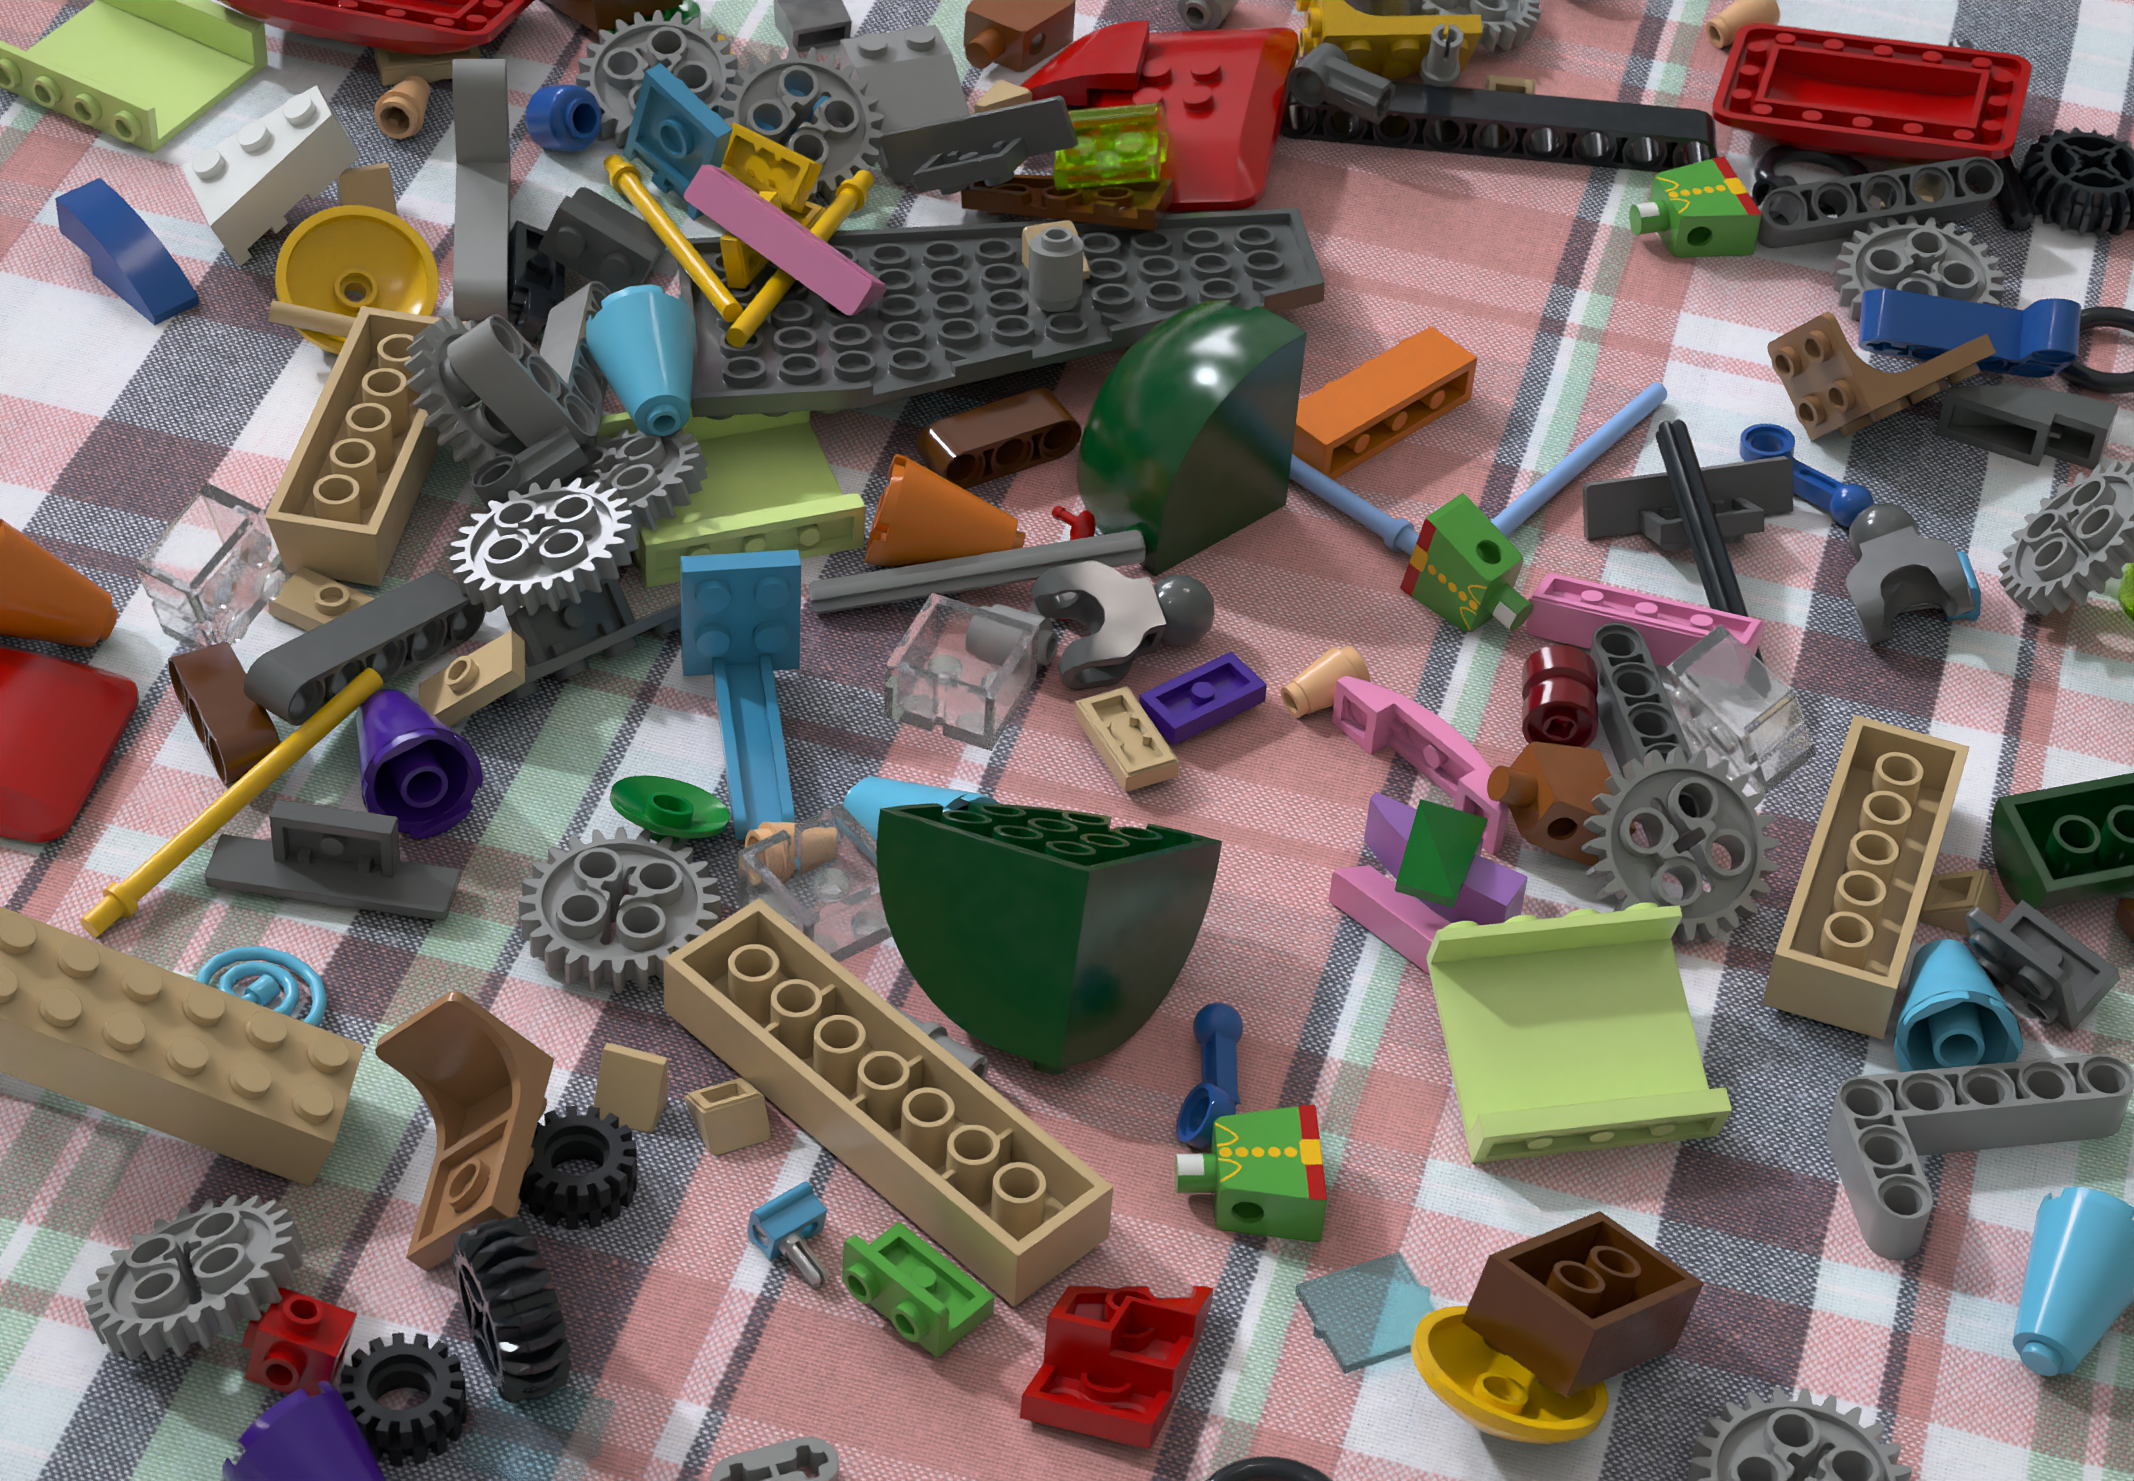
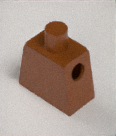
M972 0L967 6L964 23L963 46L967 60L979 69H984L993 62L1015 72L1029 70L1073 42L1076 0Z
M1534 741L1523 749L1510 767L1498 766L1491 772L1487 783L1488 796L1493 801L1508 804L1522 838L1530 844L1591 867L1599 862L1598 855L1582 851L1584 844L1598 838V834L1583 826L1584 821L1591 816L1603 815L1591 804L1592 799L1600 793L1611 795L1604 782L1612 775L1599 750ZM1633 822L1630 824V835L1632 836L1637 830Z

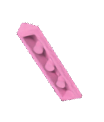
M709 164L702 165L684 192L683 197L687 202L846 315L853 316L858 314L882 297L887 290L886 284L722 168Z
M1547 573L1529 598V602L1533 604V610L1527 618L1526 630L1531 636L1591 649L1593 635L1599 627L1610 623H1622L1632 626L1641 633L1654 664L1731 682L1743 683L1749 674L1764 631L1765 622L1755 618Z
M1370 865L1336 870L1332 874L1328 901L1430 975L1426 956L1437 930L1443 929L1450 923L1413 896L1396 892V884Z

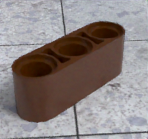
M1038 388L938 419L922 430L917 439L916 448L918 454L933 472L966 489L1059 459L1076 447L1080 441L1082 431L1079 423L1049 389Z
M223 641L168 658V669L175 694L216 773L225 785L238 781L281 742L266 709L248 699L244 694L243 685L246 673L235 652L227 641Z

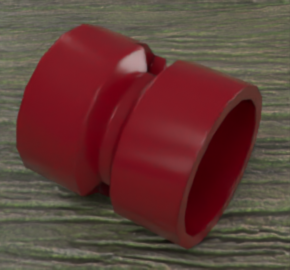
M1554 645L1534 652L1524 663L1522 671V698L1524 700L1522 707V732L1529 744L1535 741L1587 748L1596 738L1598 731V703L1596 700L1598 694V671L1594 660L1585 651L1573 646Z

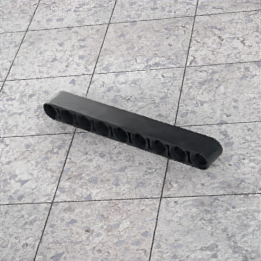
M1391 81L1393 85H1396L1394 100L1390 104L1385 118L1378 124L1326 102H1322L1319 106L1314 107L1305 106L1296 101L1289 91L1279 132L1284 137L1301 140L1650 172H1664L1717 158L1716 123L1710 114L1698 109L1450 86L1438 87L1428 84Z

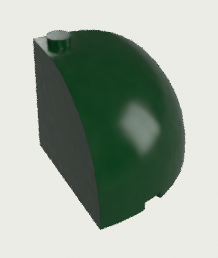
M1209 300L1194 304L1172 315L1153 327L1128 349L1107 376L1093 402L1082 434L1077 463V483L1085 509L1094 514L1096 525L1104 535L1132 530L1141 532L1145 543L1146 555L1145 561L1138 564L1155 577L1286 505L1307 333L1287 319L1264 308L1255 306L1245 310L1235 307L1232 300Z
M938 803L901 805L880 809L876 843L880 896L894 942L914 979L929 999L950 1020L967 1033L988 1045L1030 1059L1031 1068L1052 1074L1066 1073L1069 1066L1096 1059L1121 1046L1148 1021L1160 1006L1180 974L1203 923L1211 898L1222 847V841L1149 823L1146 829L1128 826L1111 829V816L1071 810L989 803H969L968 811L948 810L943 812L944 806Z

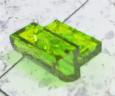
M1161 102L1068 111L1079 144L1074 148L1056 151L1053 176L1057 189L1159 180L1161 162H1166L1169 132L1166 113Z

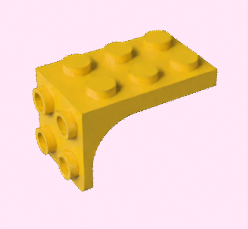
M1295 0L1297 12H1304L1305 28H1301L1299 33V51L1302 58L1306 57L1319 44H1334L1347 55L1350 64L1373 74H1382L1383 77L1388 79H1398L1406 77L1410 73H1420L1422 60L1429 54L1432 30L1437 25L1444 24L1442 39L1447 37L1449 24L1458 27L1463 33V43L1460 46L1457 60L1461 67L1460 72H1464L1482 35L1481 15L1373 16L1354 9L1344 0Z

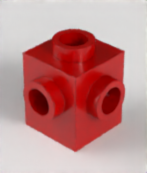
M280 1287L278 1291L282 1300L279 1303H271L267 1312L258 1309L262 1318L259 1320H249L241 1347L252 1352L244 1379L286 1394L293 1393L302 1388L311 1398L322 1393L317 1382L327 1381L333 1385L343 1365L357 1313Z

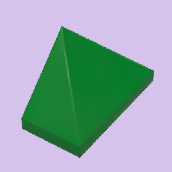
M1420 799L1396 881L1395 891L1454 908L1486 830L1488 818Z

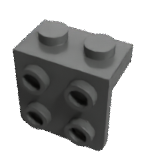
M580 187L572 198L567 195L565 196L537 250L588 280L602 283L611 293H615L629 286L643 285L665 251L666 246L646 221L593 190Z
M2023 900L2001 923L1977 907H1973L1965 915L1970 934L1968 941L1973 947L1976 959L1994 986L2003 989L2008 985L2024 997L2022 1001L2027 1009L2047 1024H2051L2056 1020L2066 1029L2073 1032L2120 980L2117 968Z

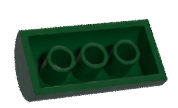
M2134 773L1998 797L1991 820L1992 852L2002 885L2016 905L2023 900L2038 910L2134 891Z

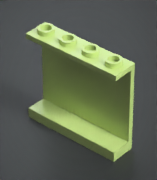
M96 0L27 51L0 40L1 88L151 153L157 151L268 65L265 23L211 0Z
M692 406L690 407V417L683 430L685 435L692 433L696 442L699 443L708 465L705 467L708 478L700 481L703 488L702 491L689 494L692 501L690 505L675 506L673 508L676 517H661L656 520L657 529L655 530L645 527L638 529L639 535L636 536L638 549L632 551V554L646 588L680 582L681 556L799 550L800 559L864 547V502L859 492L843 495L809 422L810 411L789 412L778 417H770L763 414L733 415L728 419L714 420L707 417H693ZM628 412L601 416L598 432L594 437V445H597L599 438L607 435L609 439L616 438L622 428H627L629 434L636 433L638 428Z
M1646 902L1632 905L1624 911L1598 913L1597 910L1588 908L1572 911L1564 917L1538 919L1534 915H1519L1506 920L1504 923L1478 925L1473 921H1459L1437 930L1426 959L1472 1164L1717 1137L1732 1112L1726 1087L1709 1089L1671 940L1682 918L1680 905L1658 907L1655 903Z

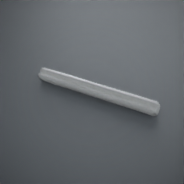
M1125 531L817 580L809 584L808 592L813 613L825 614L1037 580L1049 569L1085 561H1096L1112 568L1138 564L1145 561V543L1140 531Z

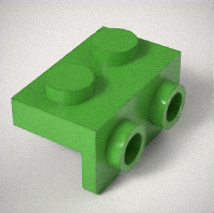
M901 1222L896 1223L870 1244H867L857 1235L851 1236L843 1243L842 1282L850 1294L859 1302L872 1305L893 1322L897 1331L906 1340L918 1342L937 1358L994 1313L995 1296Z

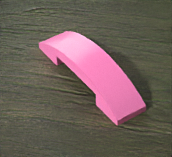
M1344 676L1337 680L1331 723L1370 755L1388 745L1455 800L1454 809L1488 818L1487 827L1482 837V847L1492 855L1501 851L1509 807L1508 804L1496 802L1489 798L1487 783L1492 769L1474 746L1435 713L1397 692L1350 676Z

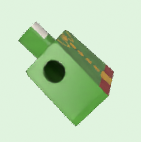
M1725 156L1658 173L1653 178L1649 202L1633 204L1629 211L1630 226L1635 235L1657 232L1671 255L1678 258L1753 255L1762 216L1759 208Z
M1461 493L1425 518L1400 586L1405 593L1464 632H1473L1493 617L1510 631H1514L1527 620L1533 610V604L1514 589L1524 562L1522 554L1464 493Z
M1301 1105L1220 1116L1213 1122L1210 1154H1175V1192L1212 1193L1215 1225L1223 1231L1321 1242L1327 1193L1316 1105Z

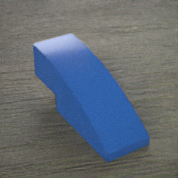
M101 178L55 198L60 233L90 257L92 274L154 326L199 304V298L194 288L159 238L135 210Z

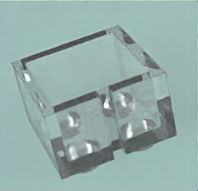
M208 482L134 565L147 596L153 599L151 605L164 634L195 650L223 641H227L231 646L238 643L245 636L250 623L268 602H272L279 596L285 582L289 579L263 510Z
M931 593L885 664L883 716L930 732L933 731L936 725L943 727V736L992 751L1036 679L1040 627Z
M1722 624L1718 625L1666 667L1675 689L1670 693V697L1679 711L1686 717V720L1681 723L1683 730L1699 749L1705 750L1710 746L1720 756L1718 762L1723 759L1729 760L1727 776L1731 780L1746 773L1749 776L1747 783L1757 793H1763L1765 796L1816 755L1808 728L1803 724L1805 720L1796 694Z
M841 803L795 824V878L791 879V836L785 830L738 851L737 903L744 908L760 898L837 962H841L892 937L879 890L877 841Z

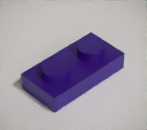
M1231 651L1140 694L1139 703L1159 733L1174 746L1265 702L1267 684Z

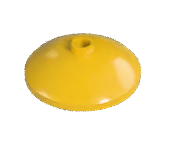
M344 205L328 208L308 217L290 233L278 256L275 288L278 301L354 318L357 317L361 306L432 316L438 297L439 274L429 246L422 236L407 222L382 209L362 205ZM350 291H356L362 294L364 299L359 302H353L347 299L345 294ZM294 327L306 340L334 354H340L346 341L344 337Z
M1468 1306L1440 1308L1427 1314L1419 1322L1411 1341V1354L1420 1376L1429 1390L1444 1405L1473 1427L1507 1440L1536 1444H1557L1584 1437L1600 1425L1609 1403L1608 1391L1604 1381L1567 1398L1561 1393L1546 1389L1538 1383L1532 1372L1510 1356L1500 1354L1489 1348L1481 1335L1462 1322Z

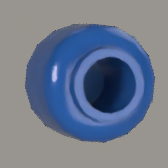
M549 85L540 88L532 95L527 105L525 117L528 133L537 145L546 150L576 152L588 148L599 134L602 119L600 105L595 96L586 88L576 85Z

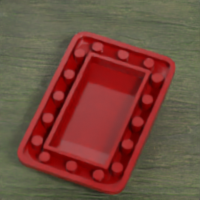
M534 0L218 1L267 25L291 32L411 54H446L464 51L492 41Z
M1755 23L1741 27L1736 33L1713 100L1712 117L1725 126L1769 142L1810 151L1924 165L1970 157H1986L1995 160L2011 155L2014 150L2031 78L2032 66L2027 59L2010 53Z
M1287 27L1150 33L1136 90L1092 88L1087 106L1084 105L1076 133L1079 144L1072 149L1066 176L1174 179L1173 201L1166 212L1236 210L1255 205L1263 198L1266 191L1289 95L1287 76L1296 65L1300 49L1298 34Z
M0 644L1 837L42 843L55 840L68 831L138 707L139 693L135 682L126 676L94 666Z

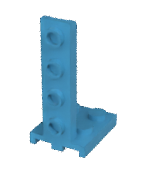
M659 63L645 71L623 156L629 161L639 158L654 172L651 179L653 184L664 194L673 190L689 205L687 215L694 221L704 215V213L684 199V192L702 165L709 164L718 168L722 167L733 129L725 123L718 113L713 112L691 92L682 80L677 79ZM789 89V90H787L790 94H792V95H794V96H797V97H804V96H805V95H804L802 92H800L799 90H795V89ZM822 96L814 104L805 122L811 123L815 109L828 99L827 96ZM756 123L763 130H775L767 123ZM792 127L789 135L796 132L797 129Z
M799 550L680 557L681 662L683 676L713 675L735 840H745L747 833L750 830L758 829L762 822L795 823L793 798L773 671L800 669L801 560Z

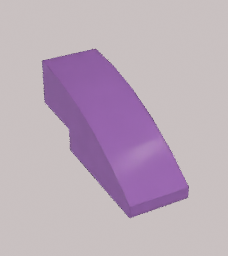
M1375 792L1370 798L1364 842L1379 862L1397 880L1417 809ZM1482 838L1454 908L1420 898L1417 899L1451 923L1459 921H1473L1478 925L1504 923L1512 917L1521 915L1528 876L1480 856L1483 844Z

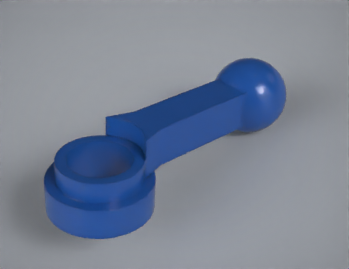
M1756 424L1746 428L1741 433L1739 454L1744 461L1782 456L1791 459L1793 462V493L1831 512L1835 521L1840 525L1850 528L1860 512L1874 505L1871 493L1863 486L1857 484L1845 485L1796 460L1793 457L1795 437L1788 429L1775 424Z
M1222 1002L1205 1005L1194 1018L1193 1033L1197 1042L1201 1045L1202 1083L1196 1085L1185 1098L1176 1123V1133L1179 1140L1198 1149H1203L1207 1146L1211 1147L1213 1122L1220 1116L1235 1115V1105L1241 1104L1238 1096L1236 1044L1243 1033V1022L1235 1008Z

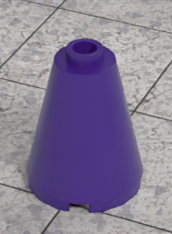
M384 689L373 693L359 706L356 714L361 790L366 810L370 813L397 817L398 832L409 833L411 839H425L447 832L467 817L473 808L471 800L476 793L477 787L479 786L480 790L482 788L484 778L476 752L463 737L405 693L394 689Z
M327 1381L317 1382L322 1392L310 1398L301 1388L290 1393L269 1408L239 1438V1443L246 1451L236 1466L228 1457L222 1466V1478L224 1481L387 1480L342 1394Z

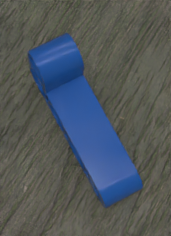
M1871 289L1862 294L1858 346L1860 349L1872 353L1929 361L1984 334H1988L1996 353L1976 362L1980 370L2030 378L2051 377L2075 362L2078 358L2081 305L2072 300L2048 298L2038 300L2026 309L2019 310L1895 289Z

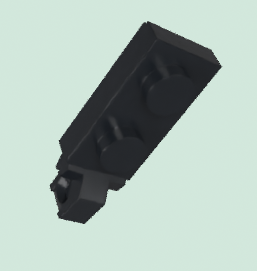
M517 220L509 233L507 305L509 308L519 311L515 321V329L528 342L536 344L542 328L547 323L550 310L564 300L565 266L537 250L546 231Z

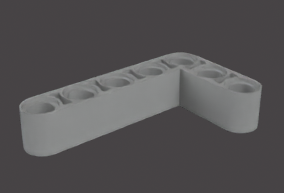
M453 59L452 84L456 144L453 313L461 321H469L471 319L474 321H484L494 314H498L508 320L507 279L511 161L506 59Z
M591 281L550 310L540 353L528 343L510 322L498 314L491 315L447 347L449 361L455 372L527 448L562 425L567 427L579 446L595 437L598 432L608 381L589 352L586 342V322L590 315L593 320L602 309L601 301L612 294L605 285L598 281Z
M2091 1054L1866 1075L1845 1080L1840 1084L1826 1131V1140L1864 1241L1873 1252L1889 1260H1904L1911 1258L1918 1252L1934 1203L1932 1191L1918 1156L2098 1139L2114 1135L2120 1130L2134 1089V1071L2129 1064L2118 1057L2109 1054Z

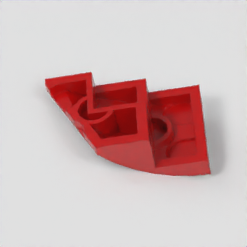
M1149 20L1112 24L1079 38L1019 86L1031 91L1032 101L1062 96L1066 105L1085 106L1088 104L1092 88L1136 90L1150 39Z
M1068 1286L1047 1316L1043 1364L1022 1393L1020 1418L1150 1449L1174 1405L1194 1357L1212 1304L1213 1288L1194 1286L1190 1298H1157L1150 1292L1148 1286H1124L1121 1288Z

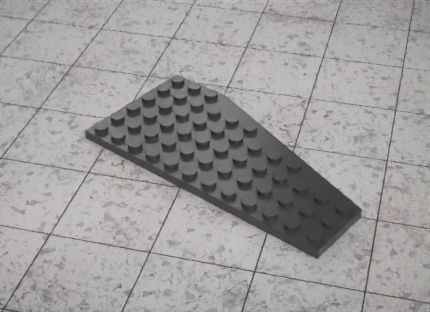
M1298 208L1165 214L1155 230L1071 221L1076 228L1078 237L1084 243V254L1090 269V278L1083 280V291L1077 297L1076 306L1061 312L1046 311L1040 309L1034 303V296L1029 292V271L1022 262V231L1027 226L1065 220L836 231L827 243L886 284L887 290L884 295L858 314L849 316L796 280L743 347H734L726 339V333L734 322L729 323L723 319L677 261L680 296L688 302L696 322L691 393L692 416L707 417L714 420H723L733 415L763 414L765 416L778 417L789 412L818 411L825 414H834L844 409L872 406L1132 346L1153 327L1172 315L1194 304L1209 300H1232L1235 307L1249 310L1258 306L1272 313L1323 302L1325 283ZM721 237L687 238L742 306L743 311L779 268L769 260L746 288H728L719 241Z

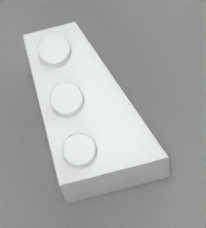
M315 85L304 93L293 96L284 105L257 121L246 124L240 131L212 148L201 151L193 159L181 165L210 228L238 266L241 267L252 257L247 250L269 229L277 234L288 224L284 215L306 195L311 200H314L360 157V154L345 126L318 86Z

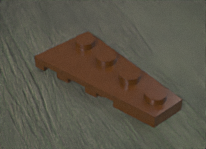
M1015 174V177L1011 180L995 186H986L984 180L970 183L969 187L961 191V206L963 209L977 210L979 214L985 216H998L1007 213L1155 230L1173 201L1174 179Z

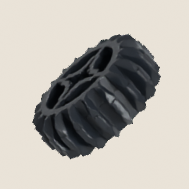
M2074 127L2070 133L2061 129H2055L2052 136L2040 135L2038 142L2030 145L2029 151L2024 156L2019 174L2034 214L2043 215V223H2056L2060 225L2061 232L2071 229L2078 231L2080 236L2087 232L2094 233L2098 238H2102L2106 232L2120 236L2124 229L2134 230V150L2132 149L2131 141H2118L2115 139L2114 133L2105 136L2098 134L2096 129H2093L2091 132H2082L2077 127Z
M515 1217L499 1221L495 1218L476 1224L471 1230L457 1235L452 1255L455 1264L453 1273L458 1285L457 1294L461 1300L462 1315L467 1322L469 1337L474 1343L486 1375L491 1380L493 1390L498 1391L500 1397L511 1404L522 1400L529 1402L550 1395L551 1391L566 1386L571 1368L569 1359L571 1349L566 1338L567 1327L561 1313L562 1305L558 1301L554 1289V1281L551 1280L547 1270L546 1259L542 1258L538 1243L531 1237L529 1229Z

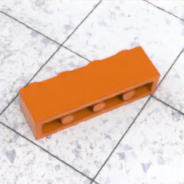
M1432 326L1410 338L1403 339L1395 347L1374 359L1365 361L1360 367L1335 381L1328 382L1318 391L1298 401L1292 454L1329 478L1336 479L1470 400L1478 357Z

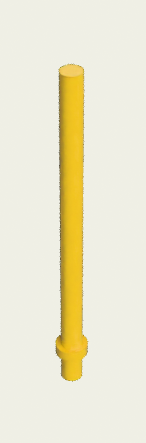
M611 154L606 157L603 166L609 174V182L613 189L619 194L626 195L723 319L729 323L735 322L743 312L742 306L643 185L639 170L632 163L625 162L618 154Z
M859 170L852 179L844 180L836 190V199L809 231L827 243L850 213L860 210L867 202L868 191L874 185L873 175L867 170ZM779 267L727 331L726 339L729 344L734 347H743L797 279Z
M366 668L121 884L112 882L103 890L104 898L80 919L83 928L91 936L97 938L121 916L123 918L132 916L139 909L137 902L362 705L373 693L379 690L384 684L381 676L374 669Z

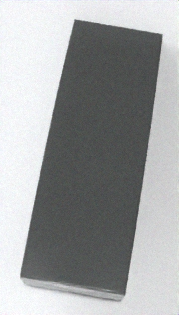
M1999 385L1949 387L1945 394L1935 434L2039 467L2043 456L2047 455L2094 470L2099 465L2107 447L2119 405L2082 395L2040 388Z

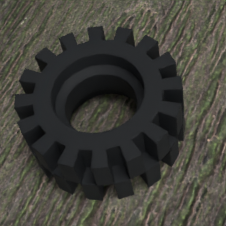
M577 1105L566 1106V1117L563 1118L558 1117L555 1109L545 1113V1126L539 1122L537 1123L532 1142L534 1156L524 1172L520 1187V1196L523 1203L528 1202L529 1212L538 1217L545 1211V1223L556 1227L560 1218H565L567 1230H578V1220L581 1219L588 1220L590 1229L601 1226V1214L603 1213L611 1221L619 1217L620 1205L628 1208L633 1201V1191L637 1190L636 1141H632V1131L627 1124L619 1128V1117L611 1112L604 1120H600V1108L588 1106L586 1116L577 1115ZM575 1159L590 1160L602 1166L592 1173L580 1176L566 1175L553 1169L563 1162Z
M404 1332L393 1333V1345L385 1347L381 1338L378 1337L369 1341L370 1355H367L360 1348L351 1355L352 1366L344 1365L341 1372L342 1384H339V1393L342 1394L377 1463L380 1462L385 1452L389 1453L390 1466H403V1455L413 1454L414 1463L417 1465L427 1462L426 1449L431 1448L437 1456H440L448 1450L447 1438L456 1442L462 1434L461 1423L466 1424L467 1419L464 1371H461V1361L456 1353L448 1357V1346L440 1340L429 1349L428 1335L416 1333L413 1344L405 1343ZM401 1388L418 1389L430 1395V1398L423 1404L407 1410L388 1409L377 1403V1400L384 1394Z

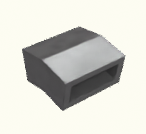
M774 0L775 26L783 35L789 48L794 46L797 52L810 50L811 47L819 49L840 45L841 39L850 38L852 20L842 0Z

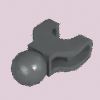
M1891 503L1871 505L1857 515L1850 526L1849 546L1851 553L1858 563L1849 572L1845 583L1849 596L1855 606L1854 612L1858 626L1869 646L1895 637L1892 628L1893 620L1899 612L1912 605L1924 603L1938 605L1947 613L1949 618L1975 609L1965 572L1952 544L1940 539L1919 536L1918 525L1914 518L1904 508Z
M1085 561L1045 571L1036 580L1031 590L1035 604L1040 614L1045 618L1073 619L1086 626L1091 633L1090 636L1072 641L1065 649L1058 665L1061 678L1070 689H1088L1117 684L1128 674L1136 658L1156 653L1160 641L1171 646H1188L1199 641L1211 629L1215 618L1213 596L1205 584L1189 575H1170L1160 579L1153 586L1150 577L1129 578L1108 565L1096 561Z

